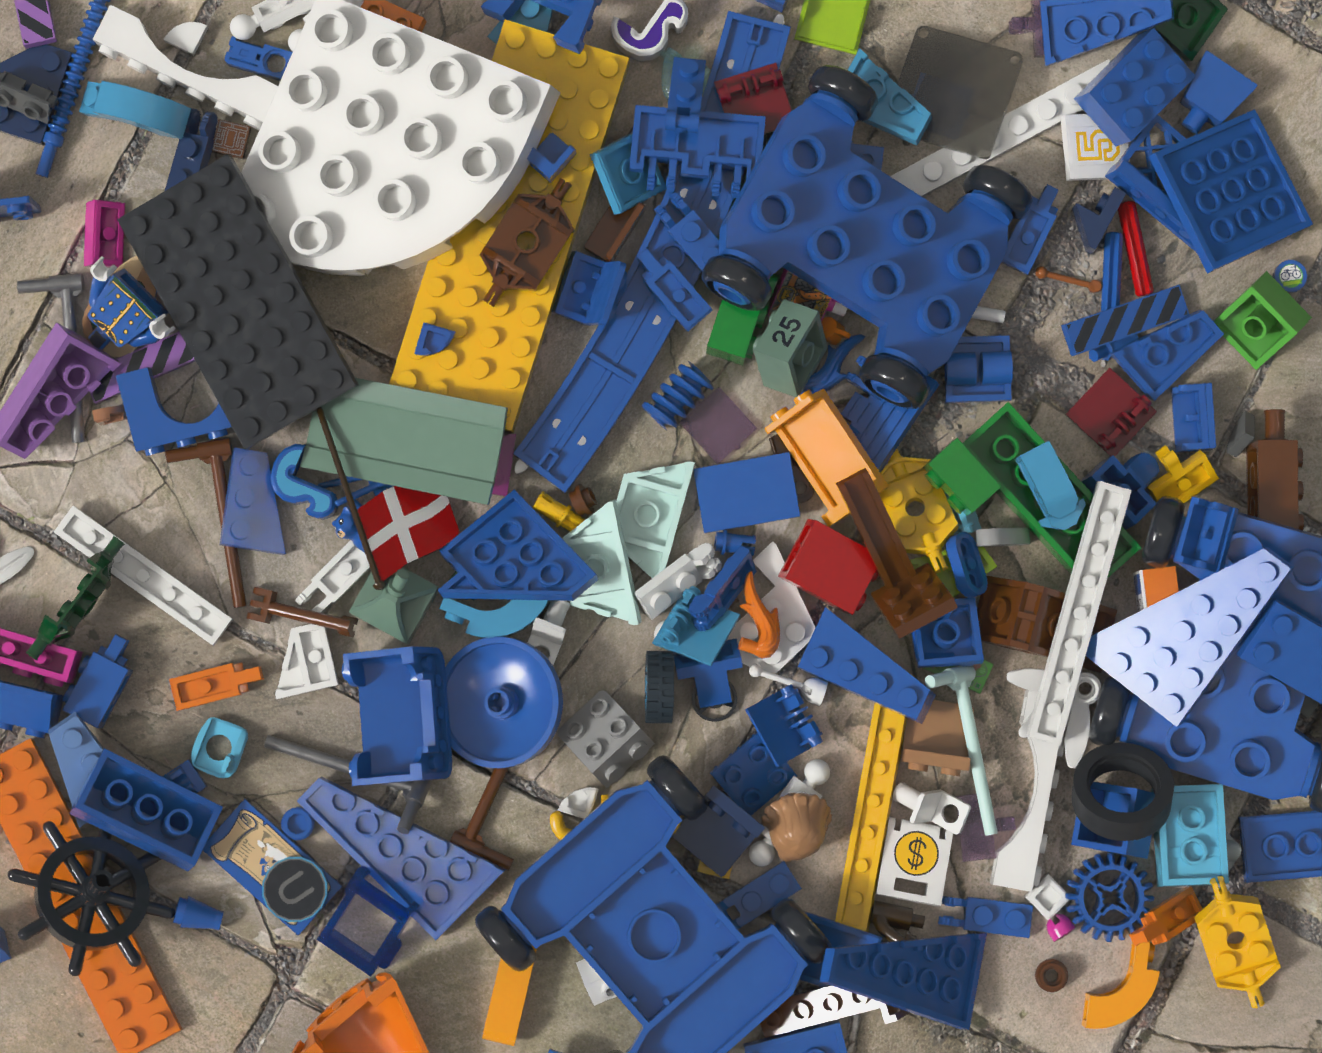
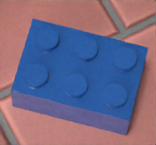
M1151 28L1137 34L1074 100L1116 147L1131 142L1193 80L1195 75L1155 28Z

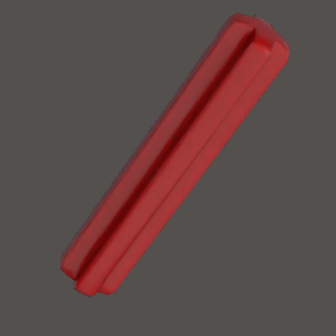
M1134 201L1123 202L1118 208L1135 294L1138 297L1147 296L1154 292L1136 203Z

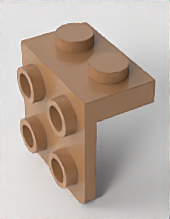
M933 700L923 724L907 718L901 762H908V769L927 772L928 765L941 767L940 774L960 776L961 770L969 771L971 758H968L958 703Z

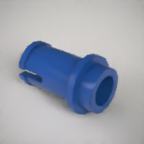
M727 529L722 532H716L714 550L720 552V555H724L725 552L735 553L742 546V543L756 544V535L727 533ZM742 546L750 549L751 556H754L755 547Z

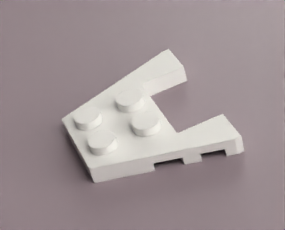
M772 541L753 559V562L761 573L774 585V588L761 601L769 612L774 608L778 609L780 627L779 646L769 658H759L740 650L742 664L748 667L758 664L762 670L776 674L809 643L816 627L797 587L778 577L785 562L777 545ZM749 613L736 623L727 640L737 638L738 645L742 637L758 641L757 626Z

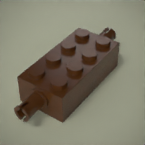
M1264 410L1265 439L1257 440L1246 447L1247 515L1303 531L1304 517L1303 514H1299L1298 501H1302L1304 494L1303 482L1298 481V468L1303 466V450L1298 448V440L1285 439V410Z

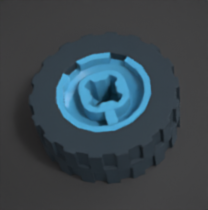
M646 651L645 723L672 724L674 710V654L672 651Z

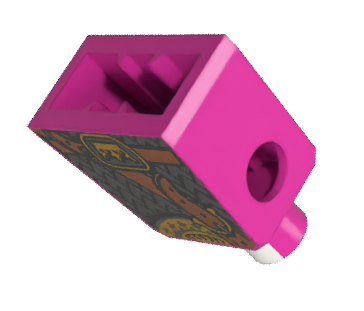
M784 268L770 299L767 315L770 316L775 309L777 310L783 299L819 311L821 321L826 311L844 316L847 307Z

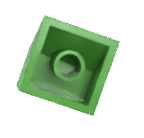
M1266 271L1213 322L1224 333L1223 337L1257 370L1291 340L1312 317Z

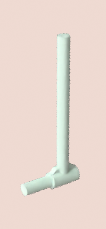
M956 666L947 668L941 673L926 676L925 685L928 688L947 685L956 692L968 755L971 758L970 765L985 836L997 834L998 831L968 689L971 682L975 679L976 671L973 666Z

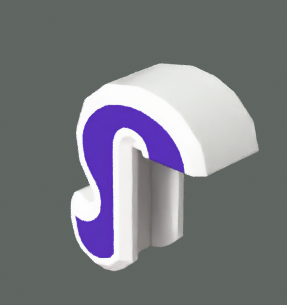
M664 0L641 34L614 16L611 23L613 42L623 54L638 61L654 60L663 54L668 45L669 29H674L678 34L683 32L688 21V8L682 0Z

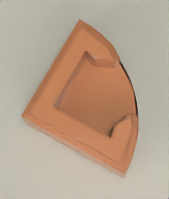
M124 405L92 410L94 422L101 426L127 420Z

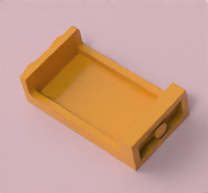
M809 389L793 400L796 404L793 408L788 410L787 407H784L770 417L773 422L764 429L767 434L773 431L777 432L829 510L821 517L826 525L830 527L850 515L836 485L837 482L866 468L879 494L887 489L889 485L825 389L813 394Z

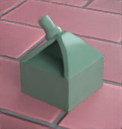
M403 567L385 580L386 585L382 590H376L373 587L375 581L371 572L349 613L409 645L438 594L440 587Z

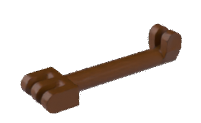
M258 587L253 589L255 595L264 596L263 602L251 599L249 606L261 608L260 615L255 612H248L247 619L270 624L272 615L334 629L340 635L354 638L355 631H353V627L357 625L358 618L346 615L336 617L275 602L278 592Z

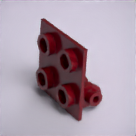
M776 63L714 82L723 112L766 117L764 134L774 132L781 118L792 111L784 89L783 76Z
M1109 367L1065 415L1109 456H1116L1157 411L1151 406L1152 402L1145 395L1140 396Z

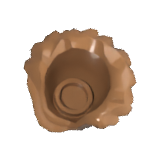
M803 792L788 793L785 796H781L777 801L772 802L769 806H766L764 809L765 815L761 817V824L767 827L772 844L782 861L802 860L819 850L825 839L828 825L832 821L831 808L827 805L825 799H819L816 794H806Z

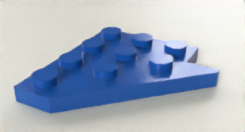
M515 489L439 550L441 556L457 572L453 578L438 589L443 598L574 601L599 580L597 574Z

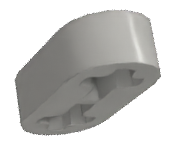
M1029 528L975 530L977 547L1030 544Z

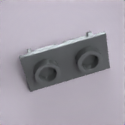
M7 71L0 72V106L9 107L23 113L30 119L48 124L50 108L54 109L58 101V97L53 95L54 92L33 83L26 92L23 90L26 80Z

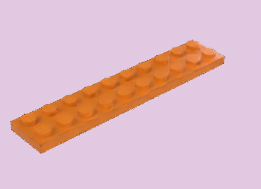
M30 738L0 754V824L24 871L38 874L45 861L55 851V848L43 831V824L45 822H53L66 842L84 836L73 815L69 814L70 809L34 739ZM93 854L77 855L76 858L89 876ZM64 862L56 869L53 878L77 883ZM51 891V898L55 908L75 897ZM107 904L120 925L123 924L126 918L121 908ZM80 908L63 920L69 926L77 929L82 909ZM95 912L90 933L108 932ZM132 933L128 938L141 957V964L139 966L132 967L118 946L115 945L103 950H86L82 971L79 975L118 1053H139L182 1030L134 933ZM62 943L69 959H71L73 947Z

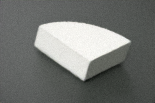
M199 22L182 23L170 30L165 36L164 41L194 56L208 30V26Z
M589 787L573 791L561 802L558 811L585 819L593 810L599 789Z

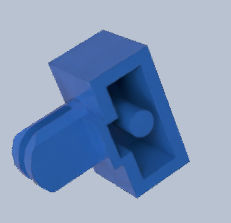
M1147 453L1136 454L1124 465L1112 455L1095 466L1081 482L1092 494H1094L1097 481L1132 490L1122 527L1126 530L1136 525L1157 504L1144 489L1157 477L1160 469L1156 459Z

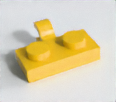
M1165 445L1157 450L1155 454L1167 470V473L1148 485L1147 489L1156 503L1163 496L1178 498L1185 503L1192 496L1194 497L1217 481L1219 477L1206 454L1201 450L1180 463L1176 453L1173 450L1170 451Z

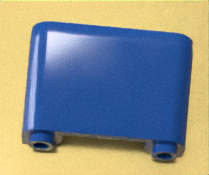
M411 646L343 654L342 676L350 686L358 687L363 746V752L356 753L349 763L352 786L448 778L452 771V751L446 670L441 650L437 647Z

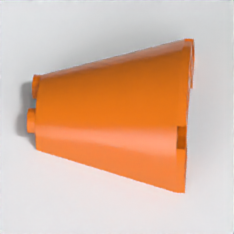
M379 973L375 977L376 981L371 982L366 978L330 1004L307 1028L308 1039L305 1043L301 1040L298 1041L292 1053H429L396 980L389 973Z

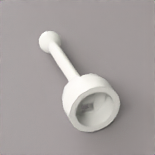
M753 664L749 668V673L752 677L762 676L786 685L792 684L793 687L801 689L803 698L812 704L820 706L828 685L826 680L810 678L801 683L762 670L758 664Z

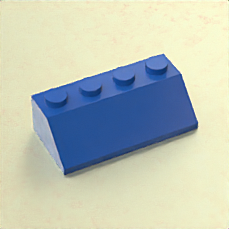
M0 680V728L13 731V727L16 725L26 728L25 734L45 738L48 730L58 724L64 695Z
M104 748L69 814L179 868L189 871L196 865L223 807Z

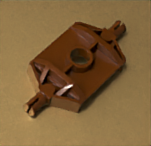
M560 178L551 194L548 193L547 196L533 194L517 195L480 253V257L493 278V285L482 299L484 302L495 307L497 301L507 289L537 291L539 283L571 233L575 231L561 207L563 198L570 187H572L570 183H565V180ZM525 232L532 233L536 237L535 246L529 250H523L517 244L518 237Z

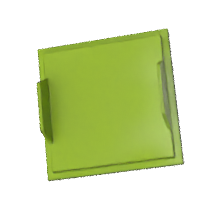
M804 0L794 40L856 55L870 0Z

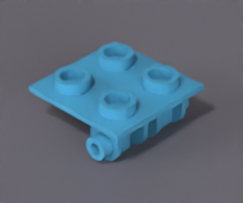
M691 586L683 591V597L675 603L652 644L712 666L741 615L727 609L712 627L706 631H698L694 627V617L689 612V606L695 596L701 595V591L697 587Z

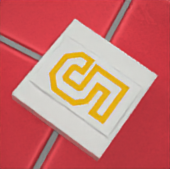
M1087 114L1063 115L1061 117L1066 181L1108 179L1105 177L1106 173L1119 161L1127 150L1128 143L1115 147Z

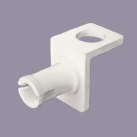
M550 600L544 618H535L531 635L527 642L534 647L541 646L546 648L550 655L548 660L552 665L555 663L566 629L561 626L570 608V603L564 600Z
M900 782L892 795L893 801L914 810L910 818L911 823L918 824L931 821L956 835L961 834L971 809L968 803L941 789L920 792L904 782ZM949 804L955 805L959 810V818L954 823L948 822L944 817V809Z

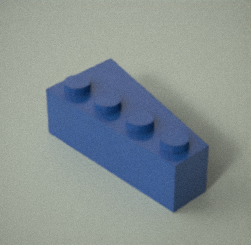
M824 608L798 667L809 674L923 724L936 694L829 609Z

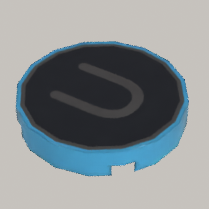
M287 857L277 861L267 871L262 882V897L266 907L277 918L287 922H302L314 917L323 908L328 895V881L324 871L314 861L304 857Z

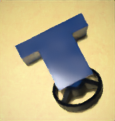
M737 638L726 640L712 666L673 652L678 680L691 677L695 679L696 686L692 693V705L695 712L701 718L712 722L728 718L736 708L737 693L734 686L728 681L727 670L743 668ZM730 688L734 695V703L732 702ZM696 691H697L698 701H699V706H700L699 709L697 708L696 703H695V694H696ZM722 705L732 707L725 716L720 718H709L702 714L708 707L713 709L719 708Z

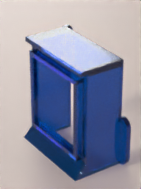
M361 866L349 881L344 890V898L316 940L371 977L379 968L385 969L391 964L402 946V941L399 937L420 905L414 901L406 908L369 883L367 878L371 871L367 867ZM357 894L396 920V923L375 956L335 930Z

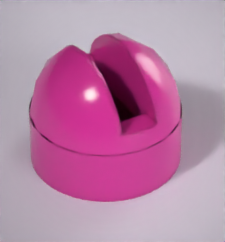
M1055 914L1059 921L1057 924H1054L1051 919L1047 921L1046 929L1054 942L1076 928L1072 921L1064 914Z

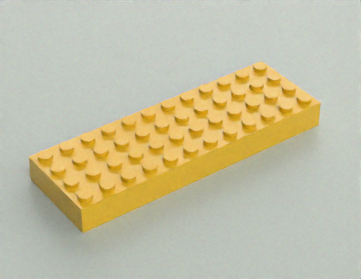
M505 19L492 61L548 83L560 92L538 147L550 133H554L568 146L572 145L576 149L577 154L552 183L528 165L522 179L512 194L492 218L486 223L475 218L462 231L449 239L453 246L452 249L428 261L389 384L508 407L505 431L514 434L549 323L551 311L595 177L596 169L590 154L603 148L630 62L628 57L587 44L584 45L580 54L557 45L554 34ZM559 179H564L565 183H570L572 187H570L563 198L561 207L575 230L574 233H571L539 283L536 292L507 289L503 292L495 307H492L489 303L487 304L482 300L493 285V278L480 257L481 251L518 194L547 196L548 193L551 194ZM529 232L522 233L517 239V244L523 250L532 249L536 244V237ZM423 322L456 332L447 348L431 356H418L414 354Z

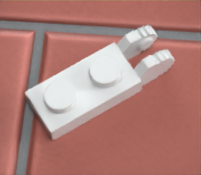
M350 540L311 579L312 583L295 601L300 606L305 604L319 588L327 597L320 604H317L312 611L320 613L326 611L332 603H336L370 569L365 553L359 550Z
M704 543L698 545L697 548H694L687 555H682L635 591V595L645 614L651 620L683 597L682 593L685 589H689L691 586L696 587L703 581L702 579H710L721 570L722 563L719 558L714 557L715 550L712 544Z

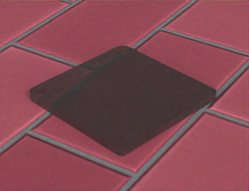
M920 26L917 28L897 85L902 89L904 88L931 113L932 119L920 141L981 159H989L1023 64L1022 55L1017 51L932 27ZM923 30L928 31V35L925 38L919 37V33ZM1014 56L1020 58V61L1016 64L1010 62Z

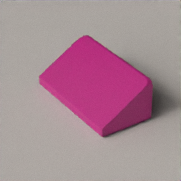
M92 200L86 203L84 266L92 267L101 256L104 257L103 263L106 267H111L114 264L118 268L123 264L124 231L117 219L125 215V203Z

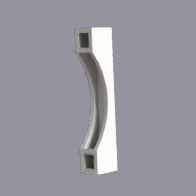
M112 5L109 6L93 37L95 43L100 47L98 51L113 60L120 56L129 61L127 65L142 74L149 70L158 75L156 80L171 88H174L175 84L187 89L185 94L200 102H203L204 98L215 102V109L229 116H232L233 112L245 117L244 123L258 130L261 128L278 88L277 85L257 75L240 79H216L187 71L170 61L156 48L139 18Z
M1025 690L1019 721L1021 726L1033 712L1038 692ZM1027 737L1033 754L1035 772L1033 794L1020 826L1008 841L995 851L990 884L1032 892L1033 885H1039L1042 867L1037 866L1039 853L1044 854L1047 845L1048 835L1043 834L1045 821H1050L1052 817L1054 803L1049 801L1051 788H1057L1059 770L1055 769L1057 756L1062 757L1065 737L1062 738L1061 745Z

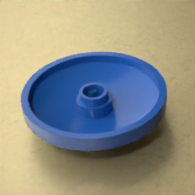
M483 638L462 648L448 662L445 670L451 747L461 757L482 767L511 768L534 759L549 745L561 721L563 693L559 677L553 665L541 651L531 644L516 638Z

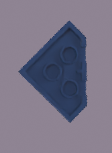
M48 44L32 47L1 62L0 72L7 71L26 80V85L23 89L26 92L33 83L53 91L54 96L60 97L61 93L59 90L63 88L64 84L62 81L66 80L67 75L65 72L69 71L68 63L72 62L71 54L73 53ZM0 106L1 133L42 146L44 145L43 137L45 132L49 130L48 124L30 119L23 113L9 107ZM50 108L49 123L52 121L51 115H54L55 112L52 108Z

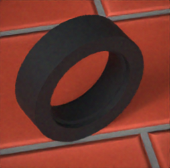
M1123 742L1101 745L1089 751L1076 766L1072 786V806L1074 812L1084 826L1104 838L1117 841H1133L1145 838L1158 831L1170 815L1174 792L1173 775L1166 762L1160 756L1143 746ZM1111 771H1127L1143 777L1151 785L1155 797L1148 806L1139 811L1117 812L1102 806L1094 798L1090 786L1102 774Z

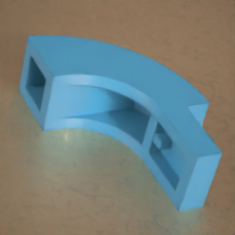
M88 81L79 112L91 117L127 123L160 136L182 139L191 108L159 95L107 81H102L101 83Z
M443 598L439 609L446 612L444 618L462 625L464 619L470 621L465 632L468 635L480 638L507 637L530 626L535 618H539L544 612L550 600H511L499 609L482 611L455 600Z

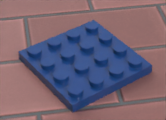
M1255 109L1149 156L1207 274L1313 225Z

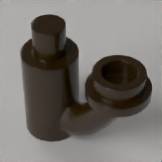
M874 900L870 923L874 924L877 931L889 942L916 939L917 936L911 935V932L908 931L910 926L923 929L925 916L913 914V908ZM893 928L906 930L905 936L901 935Z

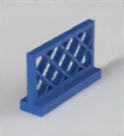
M1157 115L1135 137L1119 161L1109 169L1105 177L1196 252L1168 194L1157 186L1156 171L1149 159V156L1153 154L1152 151L1162 150L1173 145L1172 140L1178 143L1186 138ZM1154 125L1164 133L1165 145L1151 146L1149 132ZM1144 142V147H1139ZM1135 152H1145L1147 169L1138 170L1129 162V159Z

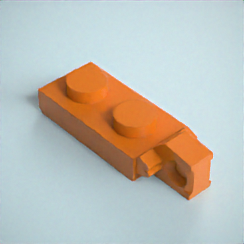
M230 663L171 678L169 681L176 710L181 711L242 695V693L249 691L248 683L263 680L264 676L262 668L259 666L244 670L242 663Z
M1192 886L1181 889L1140 918L1143 926L1129 934L1134 946L1148 943L1149 941L1152 942L1153 946L1167 942L1196 923L1194 917L1203 908Z

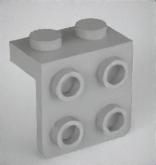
M604 690L599 691L558 730V736L606 788L621 779L624 772L637 760L642 759L655 744Z

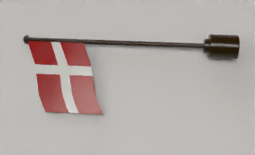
M320 407L316 411L375 581L373 587L376 590H382L386 585L385 580L399 569L440 550L460 533L447 496L397 486L382 491L357 509L324 411Z

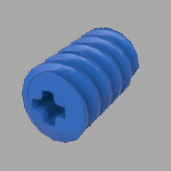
M688 361L690 367L683 364L678 366L681 377L675 374L669 376L673 386L665 383L660 385L663 396L655 392L651 394L655 405L648 402L642 404L643 409L666 431L665 426L667 424L675 428L678 427L674 418L675 415L683 418L687 417L684 406L692 409L696 408L692 399L694 396L702 400L705 398L701 390L702 387L710 390L714 389L711 381L690 361Z

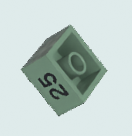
M783 299L779 308L771 313L767 328L762 335L756 338L753 345V353L765 387L793 397H798L828 348L819 311Z

